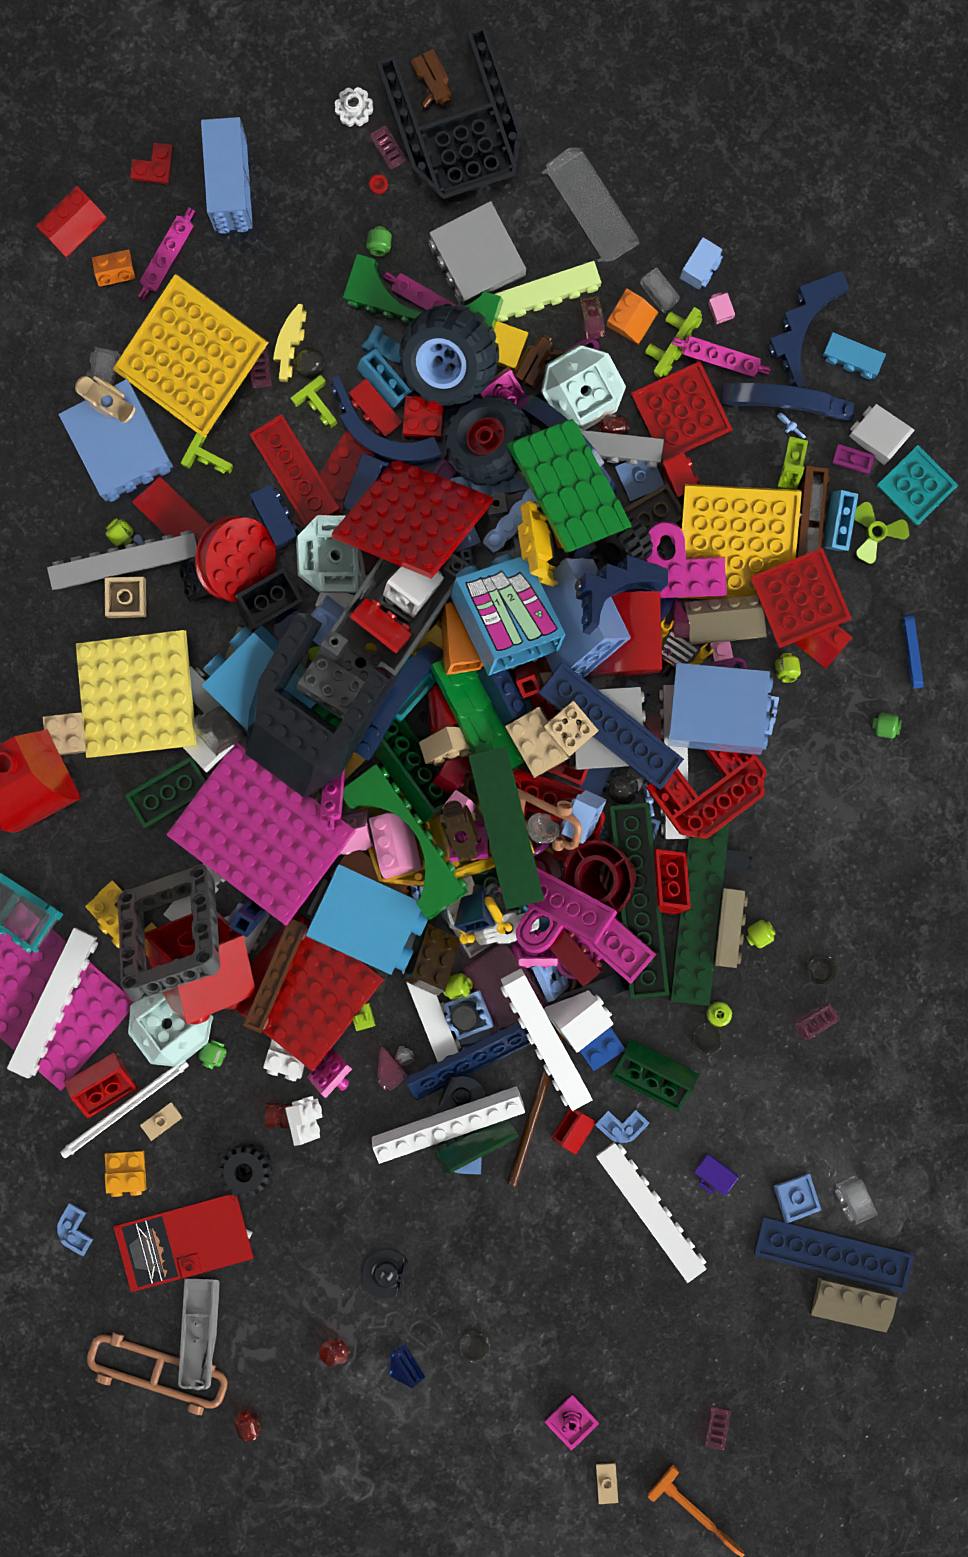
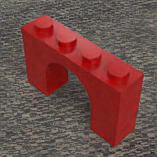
M529 661L515 666L516 683L523 698H529L533 710L542 707L550 721L557 715V712L551 703L538 694L544 686V682L535 662Z

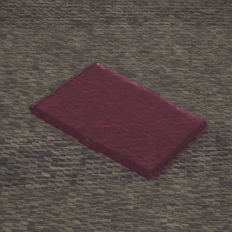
M507 943L498 944L459 972L471 979L472 989H470V993L480 990L494 1024L493 1027L487 1029L491 1035L496 1034L501 1029L512 1026L520 1018L519 1013L516 1012L514 1014L509 1005L512 1002L510 997L505 998L500 988L503 986L500 979L522 969L541 1006L544 1007L549 1004L545 995L532 979L529 971L525 967L518 965L514 953Z

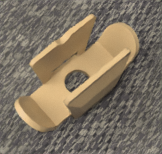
M82 376L77 380L75 385L76 392L97 413L109 418L113 416L122 423H127L134 415L136 408L123 400L125 396L123 392L105 380L96 376L93 379L99 384L87 376ZM106 395L113 398V404L110 407H104L101 404V399Z

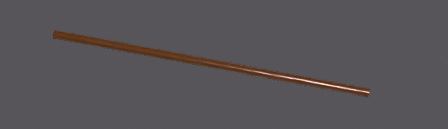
M607 865L601 884L609 892L613 873ZM571 979L568 991L579 988L580 982L577 979ZM555 1029L559 1039L562 1042L563 1036L558 1032L557 1029ZM543 1068L507 1183L512 1186H517L551 1075L548 1076L545 1068Z

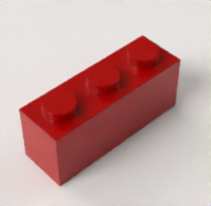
M367 379L363 380L349 392V400L355 409L357 407L360 408L363 412L361 416L367 423L371 422L375 426L373 430L378 436H383L387 439L403 426L401 419Z

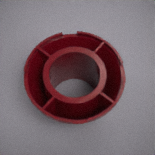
M601 840L581 843L568 854L563 864L564 871L561 881L613 908L617 913L627 904L636 882V871L631 861L613 844ZM603 863L609 866L614 877V884L610 893L605 890L600 881V869Z

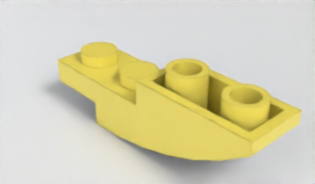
M298 304L288 316L277 339L273 359L275 362L281 363L280 382L288 383V378H292L293 366H290V359H294L295 347H292V345L300 346V340H304V329L301 328L302 322L306 321V310H303L302 304Z

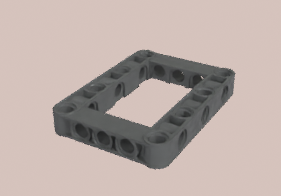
M196 865L184 871L125 890L118 896L121 987L130 1000L139 1001L204 977L212 976L219 971L221 964L215 882L205 865ZM190 896L194 920L192 922L193 940L195 942L194 953L179 960L178 958L174 959L173 962L161 966L157 965L155 968L146 971L144 912Z

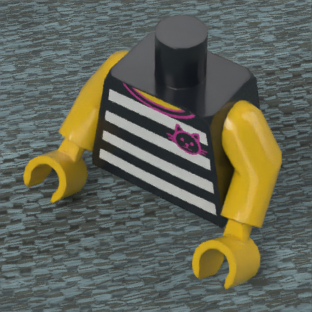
M666 617L663 618L661 622L663 664L660 671L662 675L668 677L673 669L676 670L677 663L701 665L706 657L713 653L714 649L710 652L706 651L705 647L708 643L702 647L696 644L690 645L689 639L672 629L674 621L672 620L671 624L667 625L665 623Z

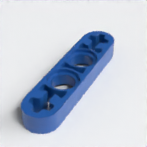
M913 614L903 615L902 620L911 685L913 689L923 688L915 618Z

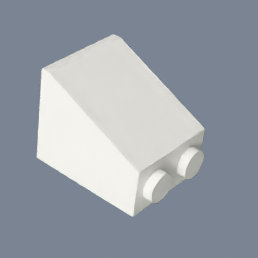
M876 404L873 408L869 406L862 414L865 418L861 423L857 420L850 430L853 432L850 434V437L867 452L875 455V458L885 465L914 432V429Z
M400 567L386 583L383 595L414 618L442 584L444 577L439 570L431 579Z
M199 714L194 718L197 746L183 748L206 773L211 774L234 745L205 714L202 716Z
M589 990L544 1008L545 1013L558 1032L576 1052H579L613 1025L609 1018L612 1016L605 1006H601L604 1004L597 994L593 996Z

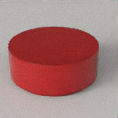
M376 174L370 178L369 188L371 192L380 195L387 190L388 182L385 176Z

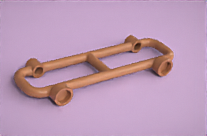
M471 770L469 775L463 778L466 782L461 792L479 806L478 795H473L468 789L470 775H473ZM517 788L523 815L527 801L570 822L574 827L572 842L566 841L562 835H554L525 820L528 831L551 841L552 849L556 851H561L563 848L572 850L579 846L582 826L580 821L571 815L572 803L559 801L557 807Z
M113 1332L112 1336L99 1335L93 1339L90 1345L87 1363L91 1370L97 1372L95 1381L98 1383L110 1385L112 1378L180 1399L189 1402L187 1411L196 1415H202L204 1408H216L224 1399L228 1382L222 1372L215 1370L216 1365L212 1364L211 1377L217 1378L220 1386L216 1398L208 1401L157 1384L164 1361L179 1366L180 1358L123 1340L124 1335ZM106 1342L110 1345L122 1347L157 1359L150 1381L96 1364L94 1359L99 1344Z

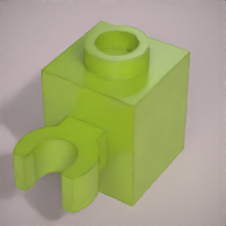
M370 1003L365 1004L358 1015L354 1016L353 1021L356 1031L376 1025Z

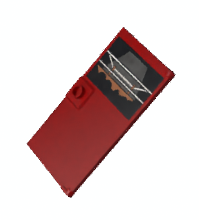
M229 1194L124 1224L114 1225L131 1292L254 1259L238 1195L233 1196Z

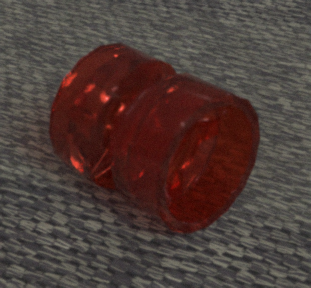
M267 1102L265 1127L276 1128L280 1125L283 1129H290L285 1108L293 1105L283 1103L282 1106H279L278 1103Z

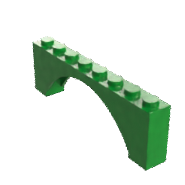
M357 254L343 296L347 305L355 308L363 306L366 311L376 313V311L383 312V315L388 318L400 317L401 321L410 324L422 312L409 309L395 300L388 293L380 279L377 261L373 258ZM483 291L479 298L466 306L470 307V311L482 314L485 317L484 321L486 324L495 329L504 300L501 296Z
M376 764L344 787L343 799L349 808L355 809L357 806H369L390 811L405 821L414 831L421 844L425 858V881L420 900L416 904L425 917L431 920L468 893L466 889L468 885L462 877L458 878L455 874L456 868L451 861H446L444 858L445 852L441 846L434 844L432 841L434 836L428 829L425 830L421 825L423 821L417 813L413 814L410 809L412 805L406 797L403 799L399 794L401 789L395 782L392 783L388 778L390 774L387 769Z

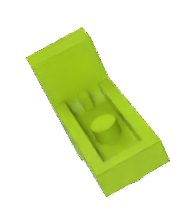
M320 375L292 396L291 401L298 407L309 398L307 403L313 410L317 409L321 414L319 418L325 426L329 424L332 428L338 424L337 420L316 394L318 390L326 385V381Z
M196 433L181 461V465L190 469L197 456L199 462L205 465L210 463L215 466L214 469L222 474L226 471L230 474L233 465L202 449L201 447L206 437Z
M789 437L778 487L790 490L797 489L804 471L803 464L808 440Z

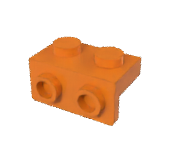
M130 250L92 257L98 286L135 279Z

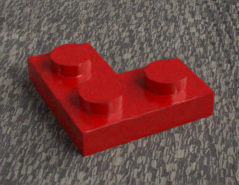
M154 143L152 161L133 159L131 180L169 184L173 145Z

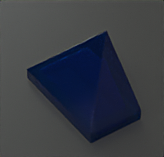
M403 1345L391 1355L390 1377L410 1388L415 1387L426 1378L406 1345Z

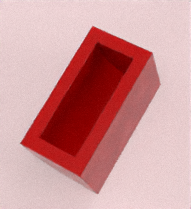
M569 1108L551 1139L563 1148L577 1154L596 1121L578 1109L572 1111Z

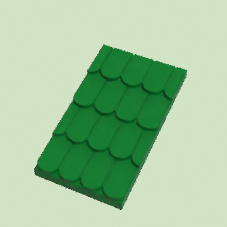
M573 419L506 443L551 526L557 548H563L565 553L632 527L619 499L616 498L590 446L587 445L577 423Z
M444 659L433 663L431 670L437 680L435 686L440 687L472 754L507 746L512 769L526 763L505 727L515 720L502 725L478 677L477 672L480 670L446 675ZM507 669L508 672H509V674H510V676H511V678H512V680H513V682H514V684H515V686H516V688H517V690H518L519 688H518V685H517L515 679L513 678V676H512L510 670ZM519 692V694H520V696H521V698H522V700H523V702H524V704H525V706H526V708H527V710H528V712L524 714V715H526V714H528V713L531 712V711L529 710V708H528L526 702L524 701V699H523L521 693Z

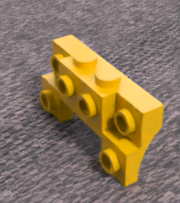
M527 501L520 506L523 523L517 526L522 560L529 562L530 574L538 576L540 583L554 587L558 584V581L554 580L553 575L556 567L546 562L553 558L549 536L551 532L548 529V524L545 522L547 518L538 510L536 503Z
M112 880L85 907L100 923L98 927L105 934L109 933L113 937L111 941L119 948L118 906L116 904L118 903V896L123 891ZM151 922L145 928V932L155 929L157 927L154 925L153 922Z

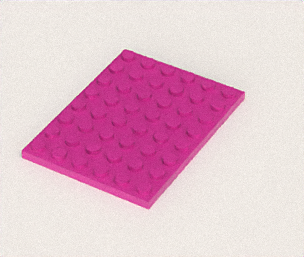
M235 742L233 744L234 747L224 756L167 833V836L287 926L356 830L339 818L334 821V830L331 831L330 829V831H327L326 820H322L320 816V803L310 796L302 797L245 754L246 749Z
M20 903L5 920L4 926L28 941L39 927L42 919L26 905ZM51 927L37 946V949H39L38 953L32 950L28 953L10 940L12 936L7 933L4 936L0 933V1038L14 1051L67 943ZM89 962L85 971H81L79 975L81 981L78 987L73 988L71 992L73 998L68 1006L65 1005L62 1011L65 1013L60 1023L57 1022L54 1028L56 1034L52 1041H48L46 1045L48 1048L44 1058L40 1057L37 1064L40 1065L38 1071L60 1091L66 1086L64 1082L77 1074L128 1015L130 1006L136 1002L130 1000L124 990L91 962Z

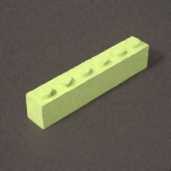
M592 261L496 293L495 295L501 296L504 300L497 321L502 323L507 321L508 317L514 315L515 317L525 315L526 311L532 309L533 311L543 309L544 305L550 303L556 305L561 303L562 299L568 297L574 299L579 297L580 293L597 291L598 287H601V280L595 262Z

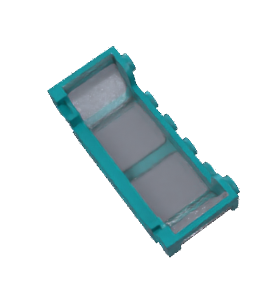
M0 872V933L4 936L6 933L12 936L10 940L28 953L31 950L38 953L39 947L57 920L61 919L63 913Z

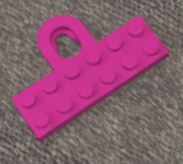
M662 521L651 527L648 533L653 543V548H651L653 552L644 561L668 569V585L660 592V598L727 595L725 556L686 558L685 535L677 524ZM663 535L670 536L672 543L675 545L676 552L671 558H663L657 552V546ZM627 591V592H621V593H628V592H646V591Z
M537 868L544 901L524 905L529 909L516 928V938L520 946L531 953L545 951L553 944L563 927L596 945L616 916V910ZM547 918L550 920V926L546 931L540 933L537 937L530 935L532 925L537 919Z
M615 917L596 945L578 935L575 937L579 943L583 942L589 947L592 958L595 956L599 961L603 959L630 984L657 955ZM558 959L556 967L559 972L567 978L576 979Z

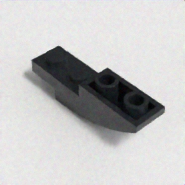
M615 973L588 983L584 987L581 986L565 992L553 1001L555 1004L588 990L593 996L597 994L601 1000H604L630 989L629 982L619 973Z

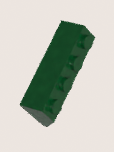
M630 1039L625 1047L626 1050L622 1052L610 1077L679 1112L693 1091L699 1074Z
M506 1119L474 1130L467 1135L463 1134L454 1137V1142L450 1144L445 1142L437 1146L438 1150L433 1153L443 1172L452 1173L518 1138L519 1135Z

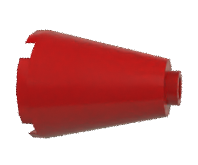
M434 686L430 688V692L427 693L430 736L445 727H459L440 687Z

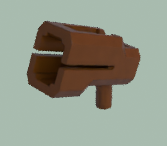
M434 49L423 53L424 59L420 55L410 61L417 79L423 80L427 87L428 95L420 103L425 109L432 100H434L436 105H445L451 98V92L447 86L449 82L448 76Z
M543 335V337L539 336L534 345L527 347L513 374L518 382H525V386L535 390L543 376L541 369L545 362L550 360L551 357H560L565 351L553 350V339L546 335Z

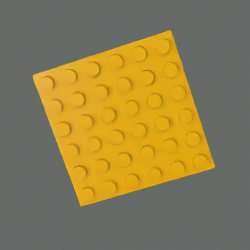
M175 274L113 370L123 378L128 379L131 384L202 437H206L269 342L178 274Z
M685 484L682 530L685 535L686 558L725 556L727 595L677 598L710 600L757 595L751 576L796 558L801 490Z

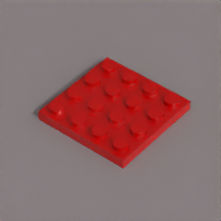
M700 361L631 393L651 438L664 439L662 462L686 453L733 430Z
M823 548L751 576L752 583L779 649L852 620Z

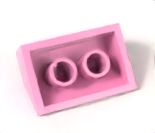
M370 809L341 815L340 819L355 829L356 832L340 854L347 855L352 851H363L373 846L374 840L369 818H371Z
M392 813L369 818L380 872L384 879L422 869L414 831L405 821Z

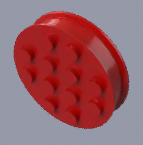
M230 515L217 519L204 531L196 548L195 567L198 579L208 593L220 599L236 602L235 595L273 574L275 570L276 548L267 528L251 518Z

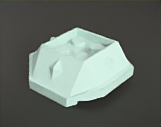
M578 345L546 364L541 393L547 404L560 412L568 420L573 419L579 429L585 431L617 412L626 386L607 352ZM587 385L588 391L585 394H581V388Z
M317 515L296 537L298 576L319 593H357L363 584L358 548L332 538V532L345 516ZM331 553H335L337 555V561L331 558Z
M161 992L136 1001L130 1006L128 1034L151 1064L178 1067L208 1043L213 1016L210 1014L209 1019L201 1024H186L170 1008ZM171 1019V1028L165 1029V1021Z

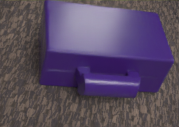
M709 1153L705 1155L694 1170L695 1174L701 1177L699 1186L710 1194L718 1190L726 1196L739 1178L737 1173L735 1174ZM706 1181L707 1183H709L711 1186H713V1189L711 1190L703 1182Z

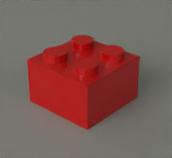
M406 396L403 422L404 439L426 440L434 436L436 441H442L445 405H438L436 401L428 402L418 396Z
M684 453L663 461L660 467L666 482L678 501L684 499L685 484L700 485L697 474L693 475L691 467H693L689 456L686 457Z

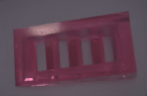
M386 125L370 135L371 141L390 170L407 161ZM383 135H386V137L381 139L380 141L377 140ZM388 141L391 142L389 145L385 146L384 148L381 147V146H382L383 144H385L386 142H388ZM392 148L395 149L393 152L386 155L387 151H389ZM397 154L400 156L392 162L389 160Z
M265 348L261 353L265 357L258 358L256 361H265V364H254L251 368L253 388L272 386L268 348ZM266 368V372L255 373L256 369ZM266 376L267 379L256 380V377Z
M675 599L674 636L675 638L690 637V621L679 599Z
M828 1004L797 1023L796 1027L803 1039L807 1041L840 1021L831 1004ZM826 1011L832 1021L829 1022L823 1012ZM817 1016L821 1017L825 1025L821 1024ZM812 1019H813L814 1023L816 1024V1026H817V1028H818L817 1030L815 1029V1027H814L813 1024L811 1023V1020H812Z
M711 1408L704 1447L721 1451L725 1450L731 1411ZM716 1414L726 1417L725 1420H721L714 1418V1415ZM713 1422L724 1424V1428L713 1426ZM712 1430L723 1432L722 1436L711 1434ZM710 1439L721 1440V1444L710 1442Z

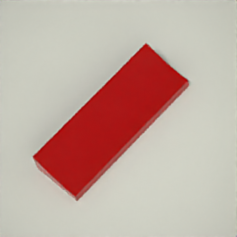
M160 476L132 501L166 536L173 534L174 537L181 536L180 532L192 530V533H198L200 540L202 534L210 525Z

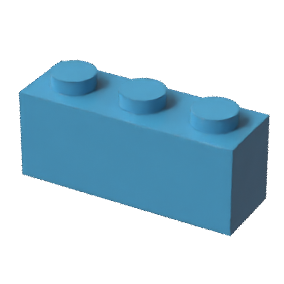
M833 332L822 357L830 364L836 365L838 363L847 371L853 372L855 370L861 373L860 375L864 378L875 379L886 354Z
M374 349L361 358L356 368L361 375L370 382L393 411L405 403V397L410 396L412 391L380 353Z
M843 490L831 491L824 528L825 537L821 548L849 551L858 494Z

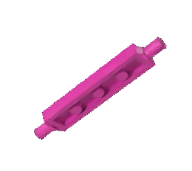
M188 207L183 217L177 216L140 279L139 282L143 288L138 297L141 298L144 293L142 300H145L149 291H157L194 225L190 220L195 211H191V208Z
M387 271L385 273L387 276L384 275L383 279L392 283L391 290L426 310L442 304L456 305L402 273L396 277Z
M690 335L685 340L673 338L672 345L682 347V354L753 377L758 372L766 375L770 373L768 371L771 368L761 365V359Z
M345 769L340 777L330 781L322 789L320 816L322 820H326L327 831H330V829L333 831L334 821L341 818Z

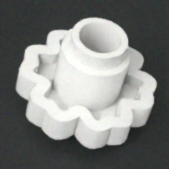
M359 87L355 88L354 91L351 88L341 91L339 93L340 99L335 101V113L340 116L341 122L349 127L353 126L354 123L357 126H362L368 122V115L373 113V101L368 98L367 91Z

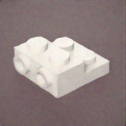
M272 1040L264 1064V1069H267L266 1073L278 1076V1073L285 1074V1078L296 1081L297 1078L301 1079L305 1065Z
M313 1096L302 1098V1100L292 1102L293 1106L285 1108L294 1146L320 1138V1128L316 1119L322 1118V1108L318 1099H314Z

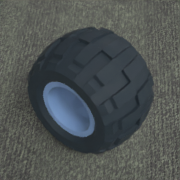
M448 303L424 310L406 328L405 335L401 339L399 349L401 359L399 364L402 375H406L408 379L407 385L411 390H416L421 394L420 398L428 402L436 401L438 405L450 406L455 403L461 404L472 400L483 392L497 371L496 363L499 361V346L495 342L496 333L492 326L489 327L484 321L485 317L482 314L470 311L468 306L461 304L452 306ZM438 356H441L443 358V361H440ZM450 363H453L455 368L451 367Z

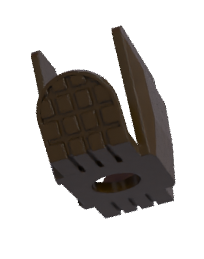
M452 800L443 807L446 838L453 852L456 851L460 862L477 858L479 853H477L475 845H477L479 834L468 805H465V819L461 803ZM459 831L467 834V839L463 842L456 840L455 834Z

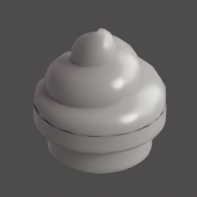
M399 1046L395 1060L400 1066L409 1065L414 1061V1053L409 1048Z

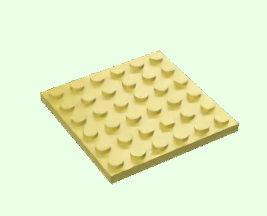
M186 630L76 644L81 706L87 744L86 758L197 746Z

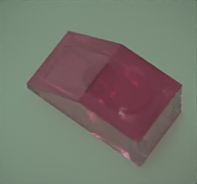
M599 296L580 299L586 339L604 337V316Z
M383 1046L379 1052L378 1078L380 1080L378 1083L384 1090L388 1088L391 1091L408 1077V1074Z

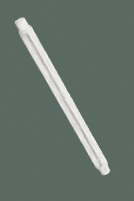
M184 1061L178 1067H171L69 1145L67 1144L60 1151L61 1155L64 1158L73 1155L75 1151L179 1073L184 1072V1069L189 1066L187 1061Z

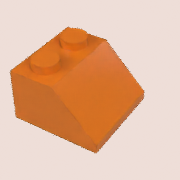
M626 289L607 320L606 326L639 345L657 316L658 311L644 298Z

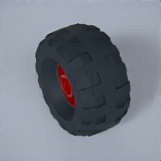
M485 396L484 399L476 397L471 400V403L463 404L459 407V412L450 418L448 423L450 426L446 428L444 436L445 453L455 470L467 481L469 480L481 486H486L487 484L490 486L500 485L503 480L508 482L513 479V475L518 471L521 473L506 443L533 433L532 425L524 412L511 400L498 398L497 396Z

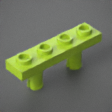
M694 307L686 319L673 312L668 314L666 322L679 329L675 336L676 338L685 340L688 335L692 336L691 333L694 328H698L702 322L701 311ZM671 343L668 349L663 351L653 344H649L645 353L659 361L654 369L655 377L662 379L664 375L668 376L672 369L671 364L674 360H678L682 353V347L672 345Z

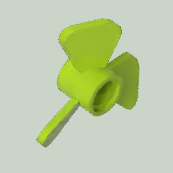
M864 502L856 508L854 520L867 528V541L857 550L856 554L859 559L866 563L872 564L875 561L877 543L886 536L902 540L909 537L908 524L905 520H898L886 526L883 522L875 520L873 508L869 502ZM877 527L881 530L880 537L873 535V528Z

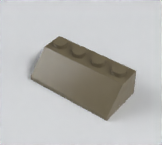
M758 595L685 602V622L690 645L766 637L764 609Z
M722 888L714 959L715 966L737 968V964L741 963L742 953L738 951L739 945L743 944L744 934L741 933V926H745L746 914H743V906L747 907L748 895H745V891Z
M819 1277L811 1315L887 1332L894 1316L898 1297L892 1293Z

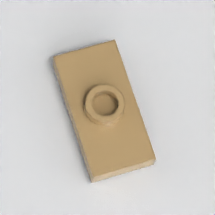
M171 1102L140 1126L152 1141L183 1118V1116Z
M615 1462L596 1464L599 1504L618 1503Z

